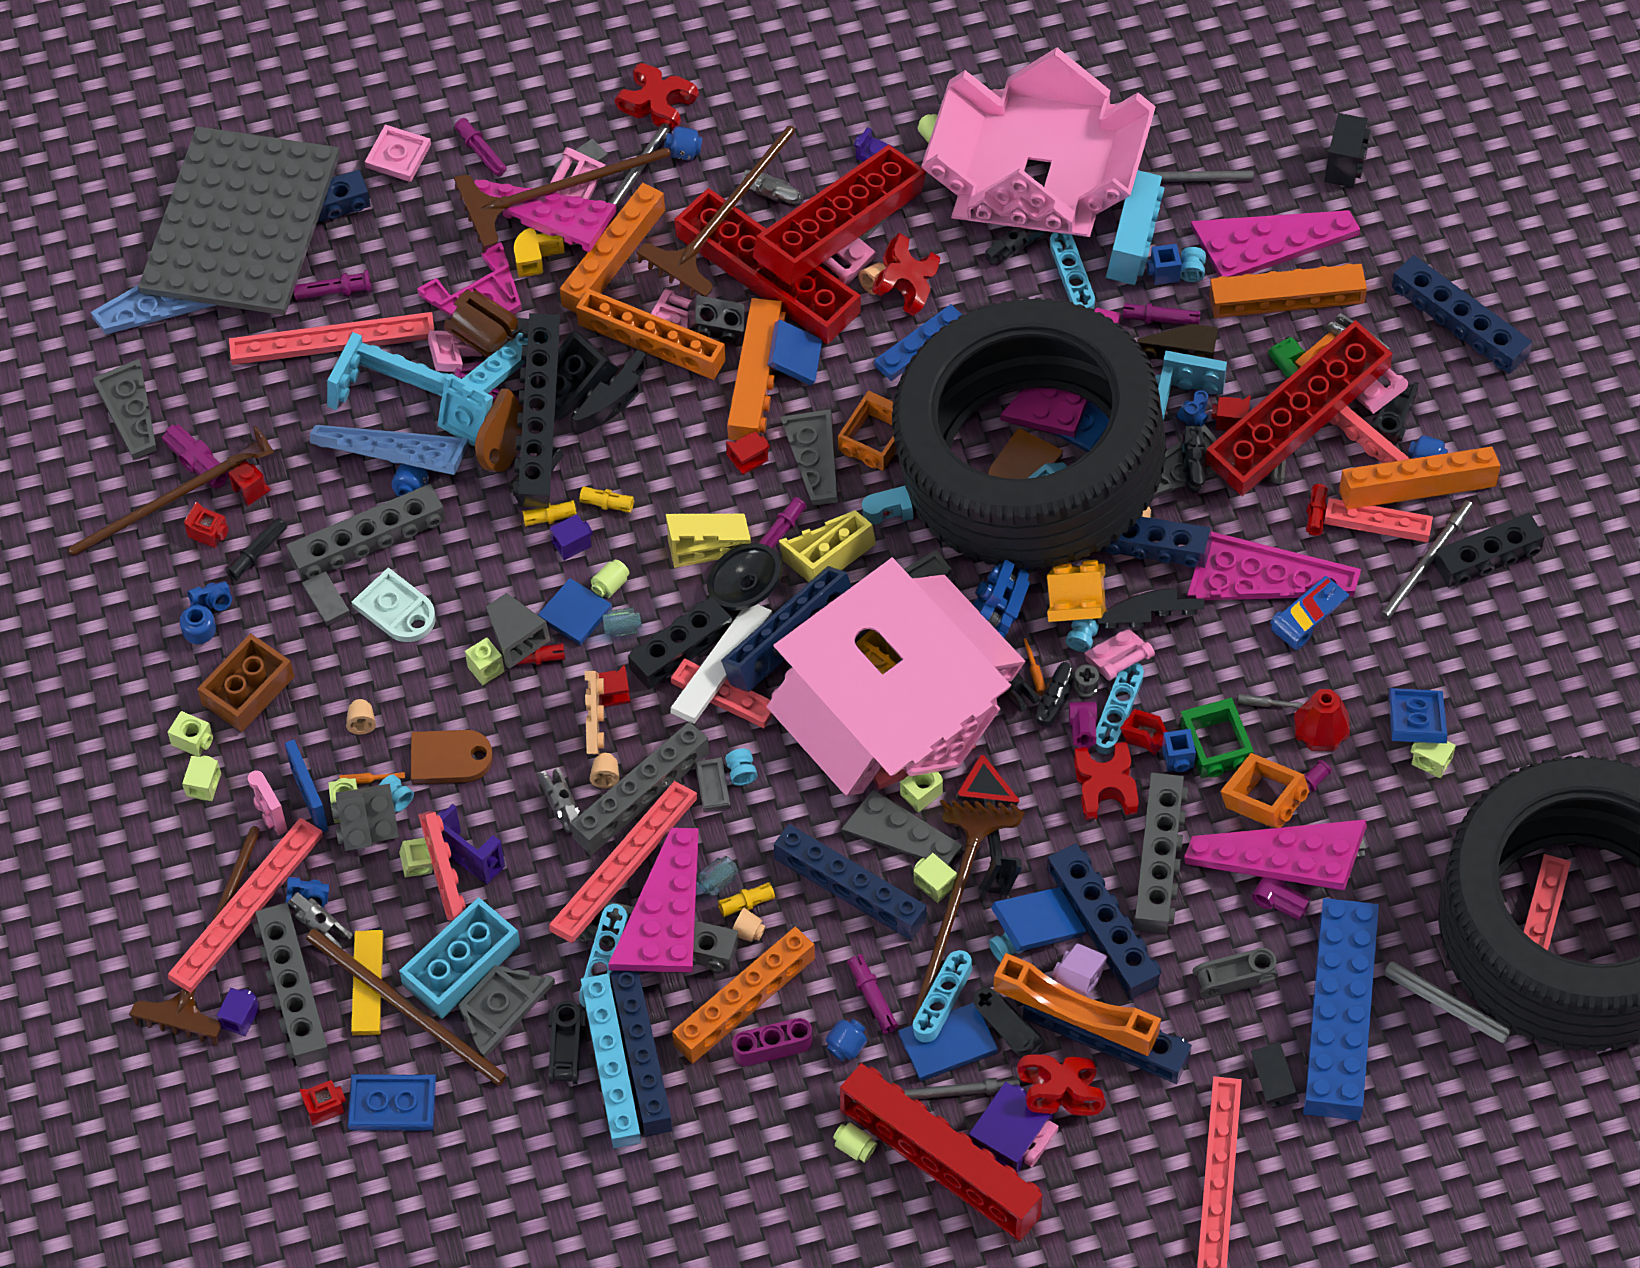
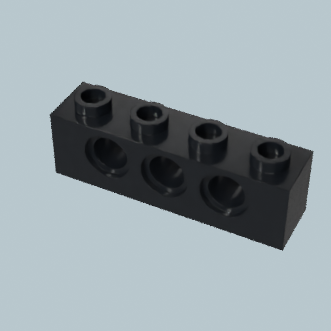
M1529 512L1436 549L1433 564L1448 588L1454 585H1463L1479 575L1486 576L1494 569L1502 566L1508 567L1519 559L1537 555L1542 551L1545 536Z
M713 597L697 603L692 611L684 616L677 617L672 625L663 631L656 632L645 644L633 648L628 655L629 669L650 690L674 673L684 658L691 661L718 642L732 624V617ZM703 625L704 627L696 628L695 626ZM676 640H683V642H681V643H676V642H674V641H676ZM658 654L663 655L659 658L653 657L654 655Z

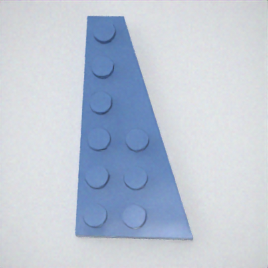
M139 285L93 310L91 315L106 335L216 305L142 294L139 292Z
M315 425L310 433V443L316 444L319 447L334 448L389 460L392 463H402L455 475L468 449V438L324 425Z

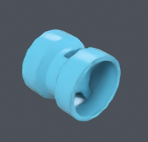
M1188 247L1182 250L1181 279L1187 282H1198L1204 278L1205 267L1203 265L1206 261L1204 250L1198 247Z
M1094 619L1073 620L1071 625L1073 630L1068 633L1065 640L1066 644L1073 650L1087 652L1092 647V637L1097 634L1099 624Z
M736 749L726 755L725 761L727 767L731 769L730 778L734 785H747L757 779L758 774L756 767L752 765L753 757L749 749Z
M394 774L389 775L379 785L390 784L395 812H400L410 804L414 797V792L409 787L402 786L401 780Z
M1006 932L1002 936H995L988 941L992 953L1000 963L1005 953L1013 955L1023 952L1016 951Z

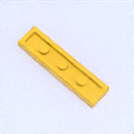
M383 930L355 931L354 959L382 979ZM353 976L352 1036L380 1035L382 997L355 976Z

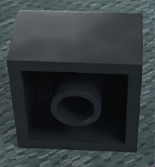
M1338 113L1328 152L1324 182L1354 188L1356 178L1361 179L1364 167L1363 162L1367 156L1371 129H1366L1368 118Z

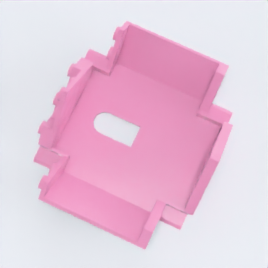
M1059 48L1053 49L1009 76L1004 90H990L964 70L948 82L921 168L957 195L951 215L953 219L1090 237L1096 215L1131 195L1156 107L1139 93L1132 95L1117 105L1110 104V90ZM1028 159L1051 162L1044 187L1024 172Z
M892 557L773 645L792 668L785 674V680L780 687L772 693V699L766 707L844 795L851 796L863 793L881 766L890 776L904 769L910 777L959 768L1001 709L997 705V697L1010 688L1011 684L1009 681L1014 679L1026 661L945 575L912 579ZM866 629L875 630L903 660L882 675L857 648L855 638L859 632Z

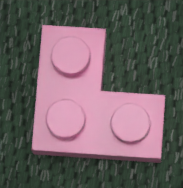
M429 330L428 342L436 371L454 372L456 368L462 370L461 356L482 357V354L449 332Z

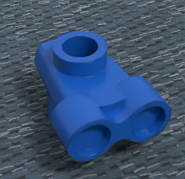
M1199 390L1194 394V401L1186 400L1177 413V418L1185 422V426L1202 427L1205 425L1208 419V415L1205 414L1208 394L1205 391Z
M225 581L217 584L209 583L204 588L198 586L187 591L191 603L190 607L201 605L209 610L214 608L217 611H223L232 602L230 589Z
M288 877L286 903L298 892L307 900L312 898L324 908L325 904L328 903L329 884H323L319 880L302 881L299 877Z

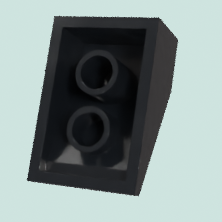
M575 330L571 332L558 348L554 415L558 420H561L584 403L588 392L591 389H595L600 381L607 384L620 369L587 338ZM534 386L537 389L543 388L541 386Z

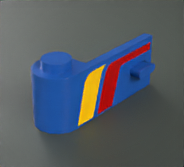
M1324 576L1285 611H1279L1271 619V631L1294 650H1299L1311 637L1313 628L1346 601L1350 594L1329 577Z

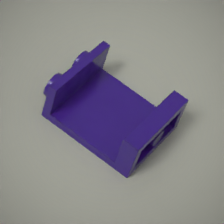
M451 804L446 810L444 809L438 813L444 826V831L441 832L444 842H447L450 847L451 858L484 884L488 885L505 867L501 841L492 835L477 850L459 836L461 829L457 808L454 804Z
M1005 1082L969 1133V1137L975 1146L980 1149H987L994 1155L996 1161L1003 1166L1009 1165L1018 1173L1023 1166V1156L1048 1120L1053 1122V1114L1030 1111L1025 1101L1027 1092L1018 1085L1012 1086Z

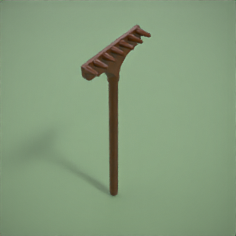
M793 126L785 128L692 243H689L686 248L677 251H665L653 244L645 243L636 252L638 254V263H641L643 258L646 259L649 270H652L654 265L659 268V277H662L663 273L666 272L669 274L670 284L673 283L674 279L680 281V290H683L685 285L690 288V297H693L695 292L707 297L711 293L713 285L698 271L696 257L700 248L795 133V128Z
M662 148L500 198L489 196L480 191L469 175L454 177L455 190H459V200L464 201V211H468V221L473 222V232L478 233L477 241L482 243V253H486L488 247L494 246L498 242L495 221L498 214L504 209L667 158L671 155V151L669 148Z
M253 426L257 441L248 444L246 449L228 457L224 462L71 545L68 548V553L72 556L79 554L223 473L235 469L249 458L258 459L274 453L273 449L258 427Z
M943 799L940 800L944 809L942 820L946 824L961 827L966 833L967 842L913 1011V1020L936 979L980 842L997 829L1017 827L1023 819L1025 812L1013 803L1010 804L1012 810H1009L1001 802L998 803L1000 809L995 808L990 802L986 803L988 807L986 809L978 801L975 802L976 808H974L967 801H963L965 807H962L955 800H952L953 807H951Z
M257 826L251 827L212 921L233 898L260 834V829ZM182 988L181 992L172 999L161 1003L137 1001L129 1013L135 1025H138L139 1019L145 1020L148 1028H152V1022L158 1023L162 1032L165 1031V1026H169L172 1028L174 1035H178V1029L185 1031L187 1038H191V1034L196 1033L201 1042H204L205 1036L211 1037L214 1045L218 1044V1035L221 1030L220 1022L205 1016L198 1010L194 999L195 989L190 993Z

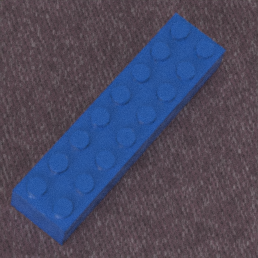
M1323 898L1320 912L1303 1110L1305 1115L1360 1121L1364 1102L1379 904Z

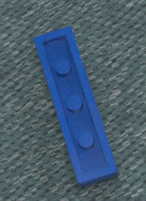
M950 304L874 360V366L890 381H893L905 372V367L910 363L912 356L917 354V350L923 346L927 339H931L932 335L935 332H939L941 327L948 326L950 321L958 320V317L962 314Z

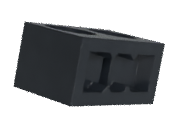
M696 295L688 305L687 329L707 337L718 338L722 342H735L744 332L745 304ZM700 316L705 317L707 321H704Z

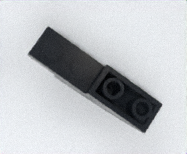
M637 349L632 357H628L625 360L622 370L618 375H614L611 378L609 385L600 381L595 389H591L588 392L585 402L581 407H577L571 416L573 432L575 434L587 432L609 421L623 411L642 391L641 376L647 369L645 353Z
M1176 588L1144 592L1109 607L1104 612L1102 618H1096V622L1098 624L1102 623V628H1118V623H1129V627H1145V622H1151V611H1155V616H1170L1171 610H1182V615H1197L1198 609H1204V598L1177 599Z

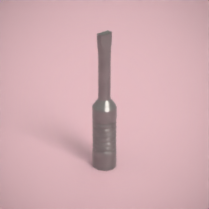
M1240 693L1238 696V704L1259 707L1274 705L1296 709L1303 705V703L1272 700L1266 696Z

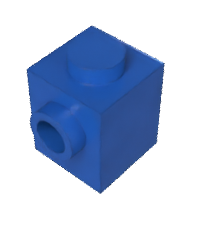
M1177 244L1152 247L1150 260H1147L1146 266L1148 275L1153 277L1154 285L1180 281L1182 263Z
M1190 729L1163 733L1162 752L1167 772H1184L1194 768L1196 751Z

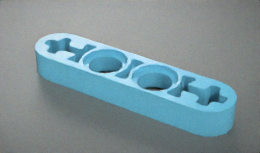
M1053 232L1050 237V249L1069 301L1073 302L1074 305H1083L1082 302H1079L1080 294H1083V300L1087 303V305H1084L1085 308L1094 309L1095 296L1073 236L1071 234ZM1058 240H1062L1065 243L1064 251H1062L1061 243L1057 242ZM1070 258L1076 263L1073 266H1065L1062 261ZM1077 278L1082 280L1083 284L1072 286L1069 281Z
M1138 662L1119 672L1096 728L1097 738L1094 748L1101 754H1111L1114 752V744L1120 741L1122 735L1120 727L1129 717L1143 682L1144 670ZM1131 671H1134L1136 673L1135 675H1133L1129 685L1128 683H1126L1127 674H1130ZM1118 692H1127L1130 695V699L1119 701L1115 695ZM1115 713L1120 715L1122 720L1119 723H1111L1107 720V716ZM1107 730L1110 731V741L1102 744L1101 741L1105 739Z
M618 904L608 905L602 912L584 978L593 977L592 968L596 963H604L607 966V974H609L611 981L610 972H613V970H608V964L628 921L626 910ZM615 909H618V914L622 916V920H617L614 925V929L619 930L618 935L611 931H603L604 926L610 928L611 919L607 916L608 913H614ZM604 936H611L615 940V946L611 951L606 952L600 948V940ZM581 986L579 1001L586 1008Z
M961 950L954 951L949 954L913 1021L914 1036L917 1040L931 1042L939 1035L972 972V960L967 952ZM955 965H959L957 974L955 973ZM948 981L956 984L950 990H945L941 987L944 982ZM937 1002L945 1006L940 1011L930 1009V1006ZM928 1018L931 1019V1020H930V1027H931V1028H926V1026H927V1024H928V1022H929V1021H928Z

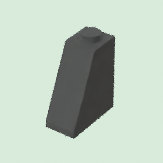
M505 593L486 606L491 628L505 665L509 669L551 641L546 621L508 593Z

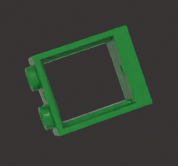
M1232 697L1181 711L1179 725L1181 730H1191L1196 751L1194 763L1201 779L1206 777L1215 778L1224 772L1234 769L1237 771L1250 753L1254 754ZM1230 721L1241 749L1206 758L1195 730Z

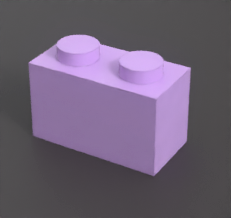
M1077 943L1071 952H1065L1061 963L1058 962L1056 964L1052 978H1055V981L1064 987L1087 997L1100 980L1108 956Z

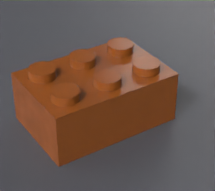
M250 633L197 690L201 704L242 733L295 676L289 659Z

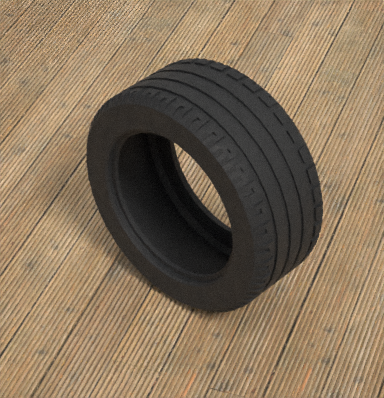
M1028 297L1023 298V300L1018 298L1012 301L1004 300L998 304L995 302L986 307H979V310H971L967 315L959 316L958 320L950 321L948 326L941 327L939 332H935L931 339H927L924 342L923 346L917 350V354L912 356L910 363L905 367V372L902 373L897 385L892 407V429L905 488L909 494L911 504L918 517L934 536L941 542H945L949 548H953L958 553H963L965 557L973 558L978 562L984 561L985 564H994L995 566L999 563L1002 564L1006 559L1015 564L1014 567L1018 569H1024L1025 567H1030V569H1036V567L1046 568V566L1050 565L1055 567L1060 563L1068 564L1071 560L1078 561L1083 556L1088 557L1090 553L1098 552L1102 547L1109 546L1111 541H1116L1120 538L1121 534H1125L1128 528L1134 526L1137 519L1141 518L1143 511L1147 510L1154 498V493L1158 490L1165 466L1166 441L1155 373L1147 355L1133 336H1130L1129 332L1123 329L1121 325L1114 323L1111 318L1105 317L1101 312H1095L1092 308H1085L1081 304L1074 305L1073 302H1064L1060 299L1054 301L1051 298L1042 300L1039 297L1029 299ZM1052 388L1071 392L1093 403L1109 419L1106 430L1087 454L1062 470L1036 478L1011 479L988 475L964 463L951 450L952 443L959 429L976 410L999 396L1022 389Z
M1577 755V757L1566 756L1563 759L1555 757L1552 760H1542L1539 764L1534 762L1529 766L1521 767L1518 772L1513 771L1501 778L1499 783H1494L1481 795V798L1475 801L1461 821L1453 840L1442 883L1438 910L1440 937L1443 939L1442 945L1446 958L1450 960L1449 965L1457 980L1462 982V988L1471 999L1477 1001L1476 1004L1488 1016L1492 1015L1495 1017L1497 1022L1509 1029L1512 1028L1516 1031V1034L1523 1035L1526 1039L1531 1041L1535 1039L1539 1041V1044H1547L1553 1048L1559 1046L1563 1047V1050L1572 1049L1580 1052L1581 1049H1587L1588 1052H1594L1597 1050L1606 1051L1608 1048L1616 1050L1622 1047H1629L1632 1043L1635 1045L1640 1043V956L1617 963L1592 964L1563 958L1546 950L1528 937L1512 919L1501 895L1499 878L1512 864L1525 855L1544 847L1559 844H1581L1602 848L1622 856L1640 869V766L1637 768L1631 766L1632 763H1623L1618 759L1612 761L1608 760V757L1597 758L1596 756L1585 758L1583 755Z

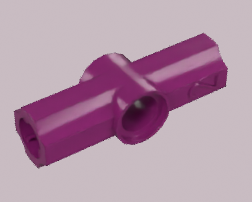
M179 424L168 427L162 436L163 442L178 455L180 462L190 473L196 472L200 475L220 464L202 440L196 441ZM229 471L212 479L207 484L213 489L222 487L229 477Z

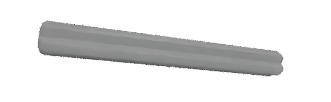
M1391 961L1387 965L1384 975L1501 1043H1504L1509 1037L1511 1030L1493 1018L1399 964Z

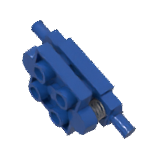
M1006 559L1002 564L999 563L993 567L988 575L987 582L982 581L975 591L978 597L972 602V605L1003 638L1006 637L1011 624L1017 619L1030 584L1027 581L1030 567L1018 569L1017 573L1012 576L1011 573L1015 564Z

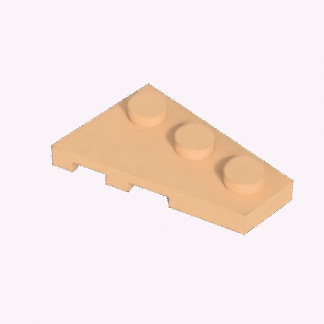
M585 671V680H588V689H586L585 705L586 710H588V716H586L587 754L595 755L599 754V749H604V732H599V722H604V705H599V695H604V678H599V673L596 671Z

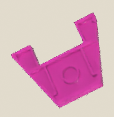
M501 242L488 248L486 253L481 252L482 259L493 272L460 291L450 295L437 278L417 288L418 295L422 299L451 317L457 308L454 305L455 301L465 290L468 289L472 292L473 288L513 314L522 310Z

